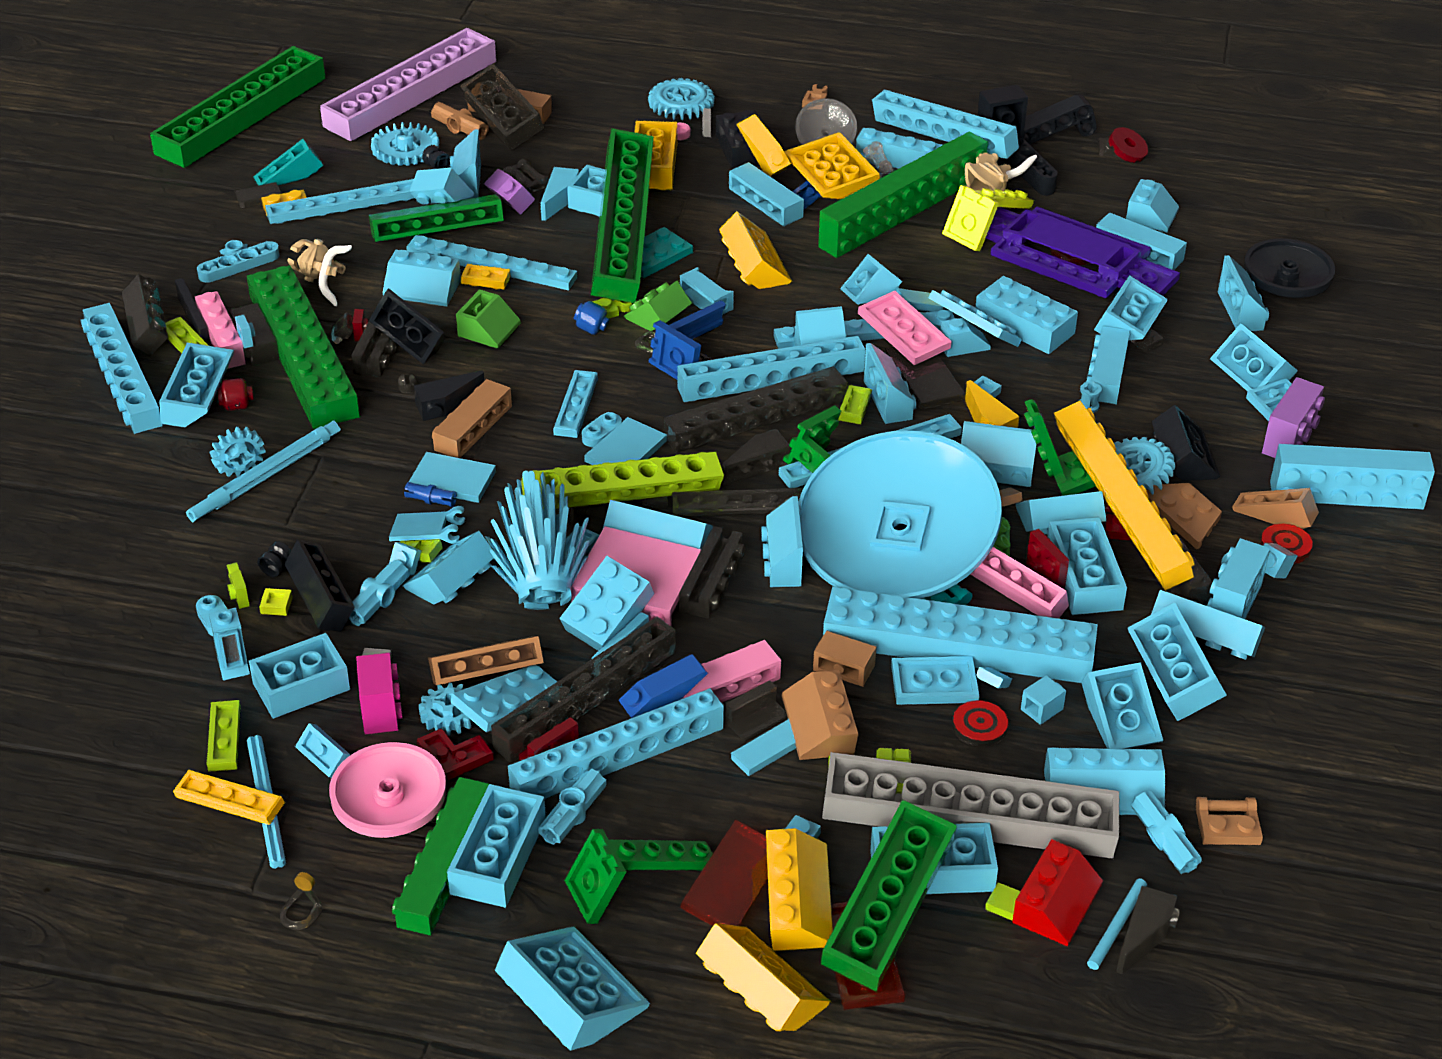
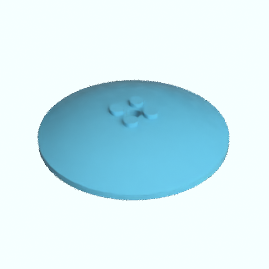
M921 431L879 433L854 441L841 448L814 471L803 488L798 501L803 554L810 566L820 577L834 587L917 599L945 591L977 569L985 560L997 539L1002 518L1000 492L995 478L985 463L975 453L960 443L944 436ZM898 524L907 525L903 530L894 529Z

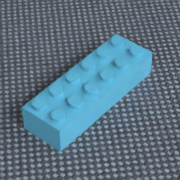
M1279 444L1270 484L1271 490L1310 488L1315 503L1424 509L1435 471L1430 452Z

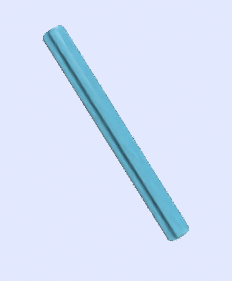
M259 735L250 736L247 739L255 788L273 794L262 737ZM276 815L270 825L262 823L270 867L274 869L283 867L286 864Z

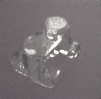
M875 141L863 149L865 154L863 157L877 170L880 178L894 172L892 164L887 160L880 142Z

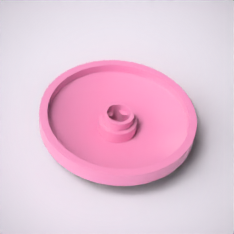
M388 742L368 746L346 758L334 772L329 788L331 805L339 821L347 828L359 834L371 837L404 835L427 824L442 807L446 797L444 770L432 754L411 744Z

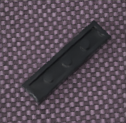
M183 278L176 279L175 285L178 299L193 330L210 346L211 341L208 327Z

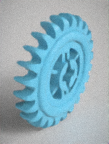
M683 78L658 83L657 86L652 88L648 96L650 108H653V112H656L658 109V115L660 116L665 111V118L668 117L669 113H672L673 120H675L677 114H680L681 120H683L684 114H687L691 120L692 113H695L696 117L699 118V110L703 114L704 108H712L715 99L713 91L709 86L704 85L702 82L698 83L697 80L690 81V79L683 80Z
M402 122L401 129L396 128L395 124H393V131L389 130L388 126L385 128L386 133L380 129L379 135L375 133L371 143V150L379 160H383L384 163L390 162V165L398 164V166H402L405 164L409 166L412 163L414 165L418 164V162L422 163L424 149L429 145L439 147V138L432 128L428 131L426 125L421 130L420 123H418L417 128L413 129L412 122H410L409 127L406 129Z
M1133 437L1130 441L1126 438L1123 439L1122 443L1119 441L1114 443L1116 447L1115 452L1117 454L1121 453L1126 461V468L1134 471L1138 480L1137 484L1139 486L1143 485L1152 495L1154 494L1153 485L1158 486L1162 490L1161 480L1168 484V475L1173 477V470L1175 469L1174 455L1164 443L1157 442L1156 439L1148 441L1147 437H1142L1140 440L1137 437Z

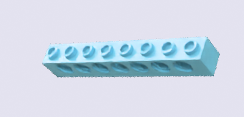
M883 90L872 99L876 121L947 142L970 131L988 141V154L995 153L998 157L1005 159L1019 148L1015 126L888 90Z
M106 303L83 309L84 319H81L83 331L87 334L90 346L92 345L95 358H98L101 371H104L106 382L110 385L113 398H116L119 411L122 412L125 425H130L134 434L161 427L159 407L111 304Z
M859 336L678 365V390L683 402L847 374L851 375L864 372L865 348Z
M711 688L508 765L509 787L513 790L544 796V799L561 793L566 788L572 787L585 770L588 771L592 768L604 776L722 730L724 706Z

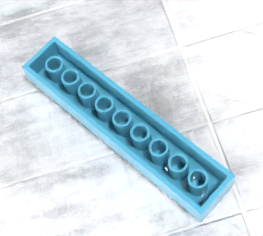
M832 586L824 620L823 635L826 631L876 646L877 654L904 658L973 656L974 668L990 667L1000 672L1041 678L1047 675L1055 680L1081 683L1087 673L1092 672L1098 624Z

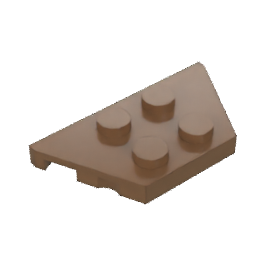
M1190 483L1162 484V490L1158 486L1153 485V495L1146 489L1149 502L1154 501L1159 509V516L1161 518L1165 517L1169 525L1196 549L1202 546L1204 538L1209 536L1213 526H1216L1221 518L1222 511Z

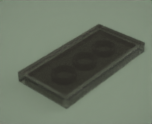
M894 346L885 348L884 353L892 358L896 367L900 368L903 381H907L909 392L911 395H914L921 410L965 400V392L939 355L913 365Z

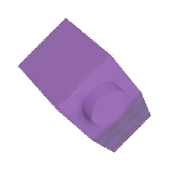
M497 169L484 183L487 188L520 215L535 200L518 181L500 169Z

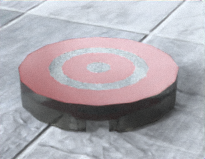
M980 700L969 701L960 705L954 712V733L962 742L976 747L979 744H986V747L994 746L1006 736L1007 716L999 706Z

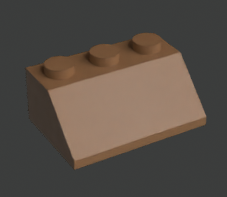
M839 670L811 672L782 692L799 760L827 758L831 752L854 755L858 731Z

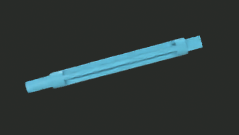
M333 420L324 427L316 428L207 496L208 498L186 512L190 521L195 522L212 510L220 509L328 442L330 437L341 430L340 427Z

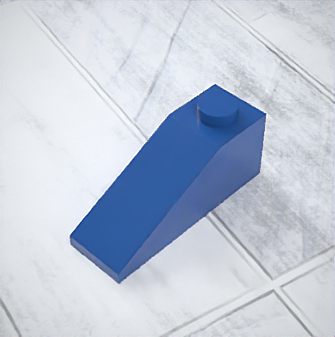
M691 654L639 680L619 699V702L630 717L634 718L681 700L708 672L698 659Z

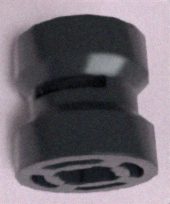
M429 145L424 149L422 160L431 166L432 169L448 168L450 166V156L436 145Z
M275 541L268 548V552L263 553L258 558L259 568L270 577L278 576L283 571V566H285V562L292 550L285 543Z

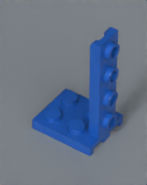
M720 300L670 325L661 320L653 324V327L656 329L655 337L651 339L653 354L649 358V363L678 380V365L699 362L701 345L692 339L723 324L722 314L726 303Z

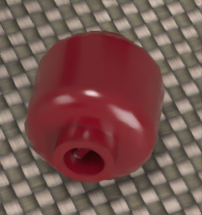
M243 378L224 380L218 388L220 406L224 405V408L228 411L246 409L249 406V400H254L252 386H247V382Z

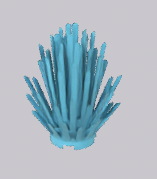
M524 471L522 473L524 495L521 481L518 479L517 487L515 488L516 500L514 499L512 486L507 483L508 487L504 490L512 524L510 518H508L506 508L502 506L501 502L497 501L512 550L494 519L491 520V523L507 553V557L496 540L490 539L487 536L485 538L493 548V550H490V553L501 566V568L496 565L491 567L518 594L519 604L523 602L524 608L545 610L549 609L548 604L560 601L562 606L572 598L571 586L588 556L583 557L589 545V540L584 542L582 548L581 545L589 517L584 519L580 534L578 535L579 523L574 525L566 555V530L569 508L568 496L564 498V484L560 486L559 514L556 515L554 479L551 481V487L549 484L546 485L545 476L542 472L540 475V486L539 481L535 480L533 471Z

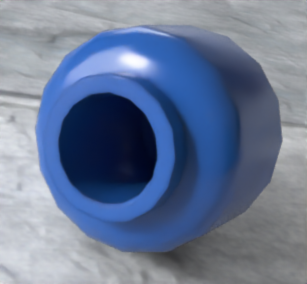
M587 301L585 304L581 303L574 315L576 326L592 335L597 334L599 330L604 331L609 322V318L606 317V308L592 301Z

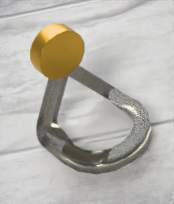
M305 872L299 873L295 878L294 882L298 889L280 910V922L288 929L300 930L311 926L323 910L320 900L312 891L315 880L310 874ZM304 891L314 906L306 919L297 922L291 921L286 917V913L293 902Z

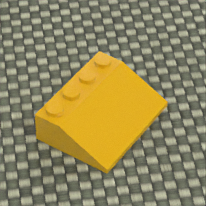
M840 132L784 151L790 162L824 198L843 199L880 179V174Z

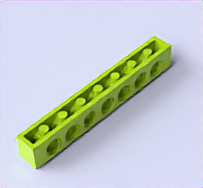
M699 452L689 455L678 454L671 457H653L644 460H628L616 463L606 462L598 465H580L578 467L555 468L543 471L532 470L535 474V480L539 481L540 486V475L542 472L545 476L546 485L549 484L551 487V481L554 479L555 509H559L561 484H564V498L568 496V507L610 503V500L620 502L716 491L720 489L724 477L716 452ZM522 476L521 484H522V490H523V495H524L525 493H524V484H523V476Z

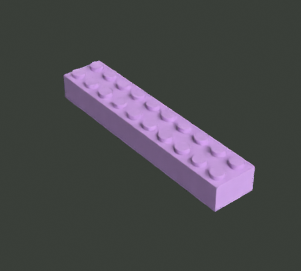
M465 28L320 105L323 127L349 141L356 140L363 134L387 123L394 117L416 107L425 100L495 63V41L469 28Z

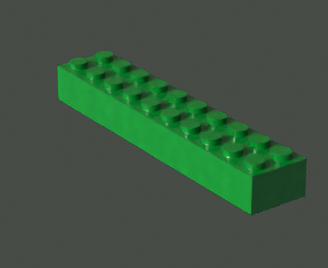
M295 46L290 47L151 132L154 155L183 168L189 166L197 159L205 156V154L324 80L323 58Z
M611 129L606 154L591 287L592 296L631 303L636 301L641 278L654 136Z
M969 131L820 210L818 247L838 258L958 192L961 185L967 186L965 180L966 163L976 164V158L979 154L987 152L988 141Z
M291 265L247 275L251 301L312 428L324 427L333 420L336 423L359 418L357 394Z

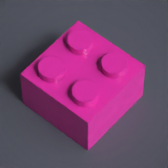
M390 653L356 656L364 733L373 734L398 731L397 719L403 718L401 702L396 703L395 701L401 699L399 682L393 683V680H398L397 663L391 664Z

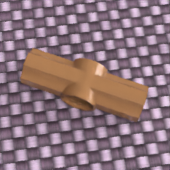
M438 102L431 111L432 118L446 124L448 129L454 134L463 132L469 135L474 129H479V140L481 141L489 131L488 125L473 118L467 109L463 108L458 111Z

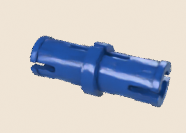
M407 482L405 490H409V492H404L406 498L423 500L426 504L438 503L449 507H454L456 499H453V497H457L456 491L438 489L436 485L424 486L412 482Z

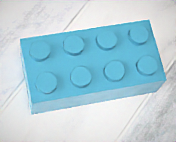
M1002 276L977 295L976 308L999 320L1004 325L1017 330L1015 335L1022 338L1023 342L1047 354L1053 352L1075 334L1078 311L1005 276Z
M1100 517L1050 522L1048 538L1069 559L1065 590L1067 591L1071 614L1123 610L1127 586Z
M1175 602L1127 628L1166 704L1177 721L1227 696Z
M489 784L447 871L451 895L507 907L539 836L538 827L546 819L544 796Z
M990 823L955 824L957 829L954 841L927 894L993 892L996 887L998 865ZM888 826L872 827L871 858Z

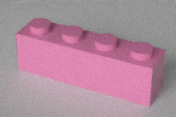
M207 292L203 295L195 296L196 305L209 330L211 346L234 350L227 369L246 364L242 341L218 292Z
M992 547L978 568L970 574L1038 616L1059 619L1069 607L1066 590Z
M763 640L710 662L703 663L702 666L708 674L683 698L711 688L721 703L779 680L781 676V659L769 644Z

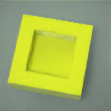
M265 588L259 606L260 613L287 616L293 598L292 591Z

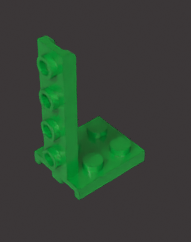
M1035 400L1025 401L1028 412L1024 413L1029 427L1034 426L1035 428L1030 430L1036 444L1041 443V446L1037 447L1042 461L1047 459L1044 467L1049 477L1054 476L1062 496L1075 495L1095 487L1096 485L1073 451L1057 456Z
M834 405L799 423L797 426L800 430L799 435L792 438L789 444L792 450L783 457V461L787 464L799 461L809 471L814 473L831 456L824 449L831 441L829 438L839 424L838 418L842 411Z
M593 829L564 881L587 924H597L625 876L626 870H711L718 861L706 841L609 840L603 829Z

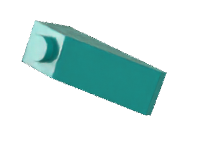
M302 139L253 177L259 188L263 190L307 178L311 174L316 173L323 166V163L309 144Z

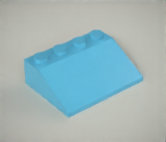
M575 927L507 941L495 969L505 983L518 994L524 1003L533 1010L569 1050L594 1044L646 1010L650 1004Z

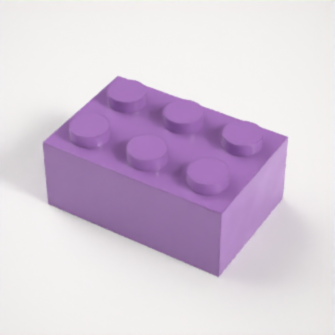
M1296 377L1270 415L1262 450L1263 454L1276 458L1279 444L1303 445V442H1308L1312 429L1317 428L1321 418L1317 414L1318 410L1322 409L1325 397L1322 396L1324 386Z

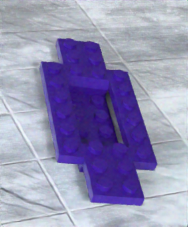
M998 207L986 239L996 243L991 248V256L1107 298L1117 287L1121 288L1129 275L1162 296L1179 280L1180 272L1145 260L1151 253V247L1040 207H1036L1032 211L1025 210L1020 215ZM1031 240L1032 242L1045 245L1051 249L1099 265V271H1092L1024 246V244Z

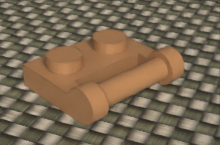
M1207 797L1196 798V812L1203 844L1261 845L1263 836L1255 797H1246L1245 800H1207ZM1208 811L1245 812V815H1209Z

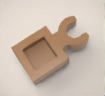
M814 84L812 91H807L804 96L802 108L822 111L827 101L828 87L824 86L823 89H817V84Z

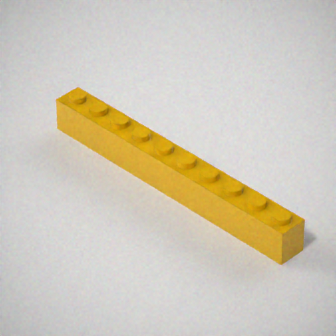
M1078 401L1055 412L1054 416L1059 431L1098 490L1103 492L1104 499L1164 590L1166 591L1194 578L1192 566L1195 564L1192 556L1188 551L1184 552L1182 550L1183 546L1177 534H1171V528L1166 518H1160V512L1154 501L1149 502V496L1145 487L1137 484L1138 480L1134 471L1126 468V461L1121 453L1117 454L1115 452L1116 447L1112 439H1106L1104 428L1100 422L1095 423L1096 420L1090 408L1086 409L1083 403Z

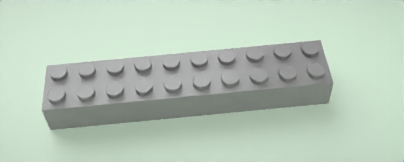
M830 753L822 819L879 827L889 826L903 799L953 824L990 823L992 839L996 843L1046 849L1050 840L1053 839L1079 850L1083 855L1113 858L1119 838V791ZM897 783H903L902 794H896Z

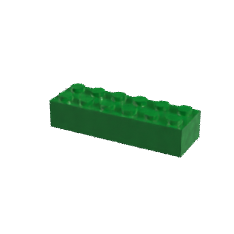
M902 799L823 949L821 965L877 992L954 841L957 825Z

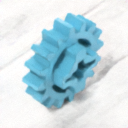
M236 427L235 432L232 433L228 429L226 430L227 435L225 437L218 436L219 443H212L214 450L210 451L211 461L219 473L225 472L228 477L233 472L238 477L242 471L246 472L250 467L256 466V461H263L261 454L265 453L264 442L255 430L250 431L248 427H245L243 431Z
M449 683L447 688L438 685L437 691L429 689L428 696L421 697L422 703L419 704L421 723H426V729L430 730L435 727L436 731L442 728L446 731L447 735H450L452 730H456L460 734L462 727L471 728V722L473 721L451 703L452 693L463 690V684H459L457 688H454L452 683Z

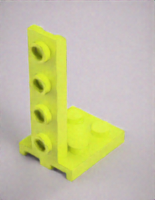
M961 185L942 234L975 251H981L998 207L1029 209L1034 201L1027 198L1028 194L1020 190L1015 192L1005 189V191L994 189L993 191L988 188L973 190Z

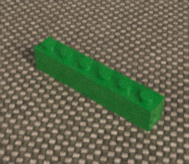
M496 194L369 215L371 234L375 242L504 221L501 199Z
M459 777L454 788L451 787L449 789L447 803L444 809L440 808L438 811L436 825L433 830H429L426 836L425 847L416 856L415 868L412 874L406 876L401 896H397L394 900L392 913L395 914L397 928L431 936L450 896L447 871L489 783Z

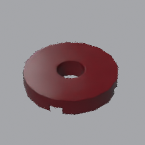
M1124 127L1116 128L1109 137L1110 147L1113 146L1115 154L1125 161L1140 162L1148 153V146L1145 140L1131 129Z

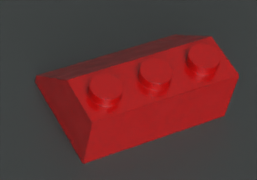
M1051 839L1015 900L1012 923L1068 947L1101 888L1103 880L1079 850Z

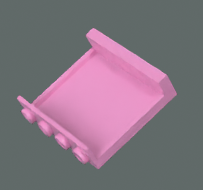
M604 527L571 586V602L605 557L609 556L650 582L654 595L641 612L649 616V625L670 630L671 615L692 574L698 575L701 570V549Z

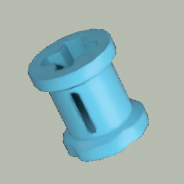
M1085 382L1080 386L1082 396L1079 401L1083 403L1086 409L1090 408L1095 413L1099 409L1098 396L1102 392V387L1095 382Z

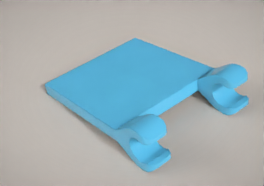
M455 506L447 512L397 514L389 535V541L441 539L451 544L457 543L460 538L459 535L452 536L449 532H457V525H462L465 522V517L459 518L455 515L456 513H463L464 508L462 506ZM446 521L453 523L444 528Z

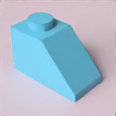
M964 318L941 321L940 331L952 341L951 348L944 351L947 357L990 350L991 346L984 334Z

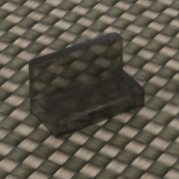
M770 680L725 704V723L743 741H748L788 719L786 711L776 702L777 686Z

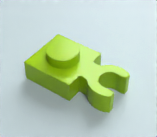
M609 298L592 301L606 308L607 318L619 316V311H631L629 308L632 305L631 302Z
M439 539L400 541L421 550L420 562L431 563L443 548Z
M237 562L228 564V576L231 584H228L227 587L231 600L236 599L239 609L249 607L246 585Z

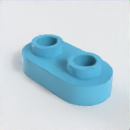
M606 412L583 428V444L588 447L596 446L622 423L621 417L613 412Z
M206 595L196 603L197 615L210 635L213 636L209 613L227 610L222 599L215 595Z

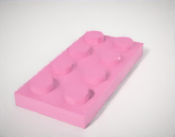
M896 291L858 307V314L913 365L951 348L952 341Z

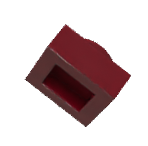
M355 309L352 322L354 340L364 341L365 332H369V318H365L364 309Z

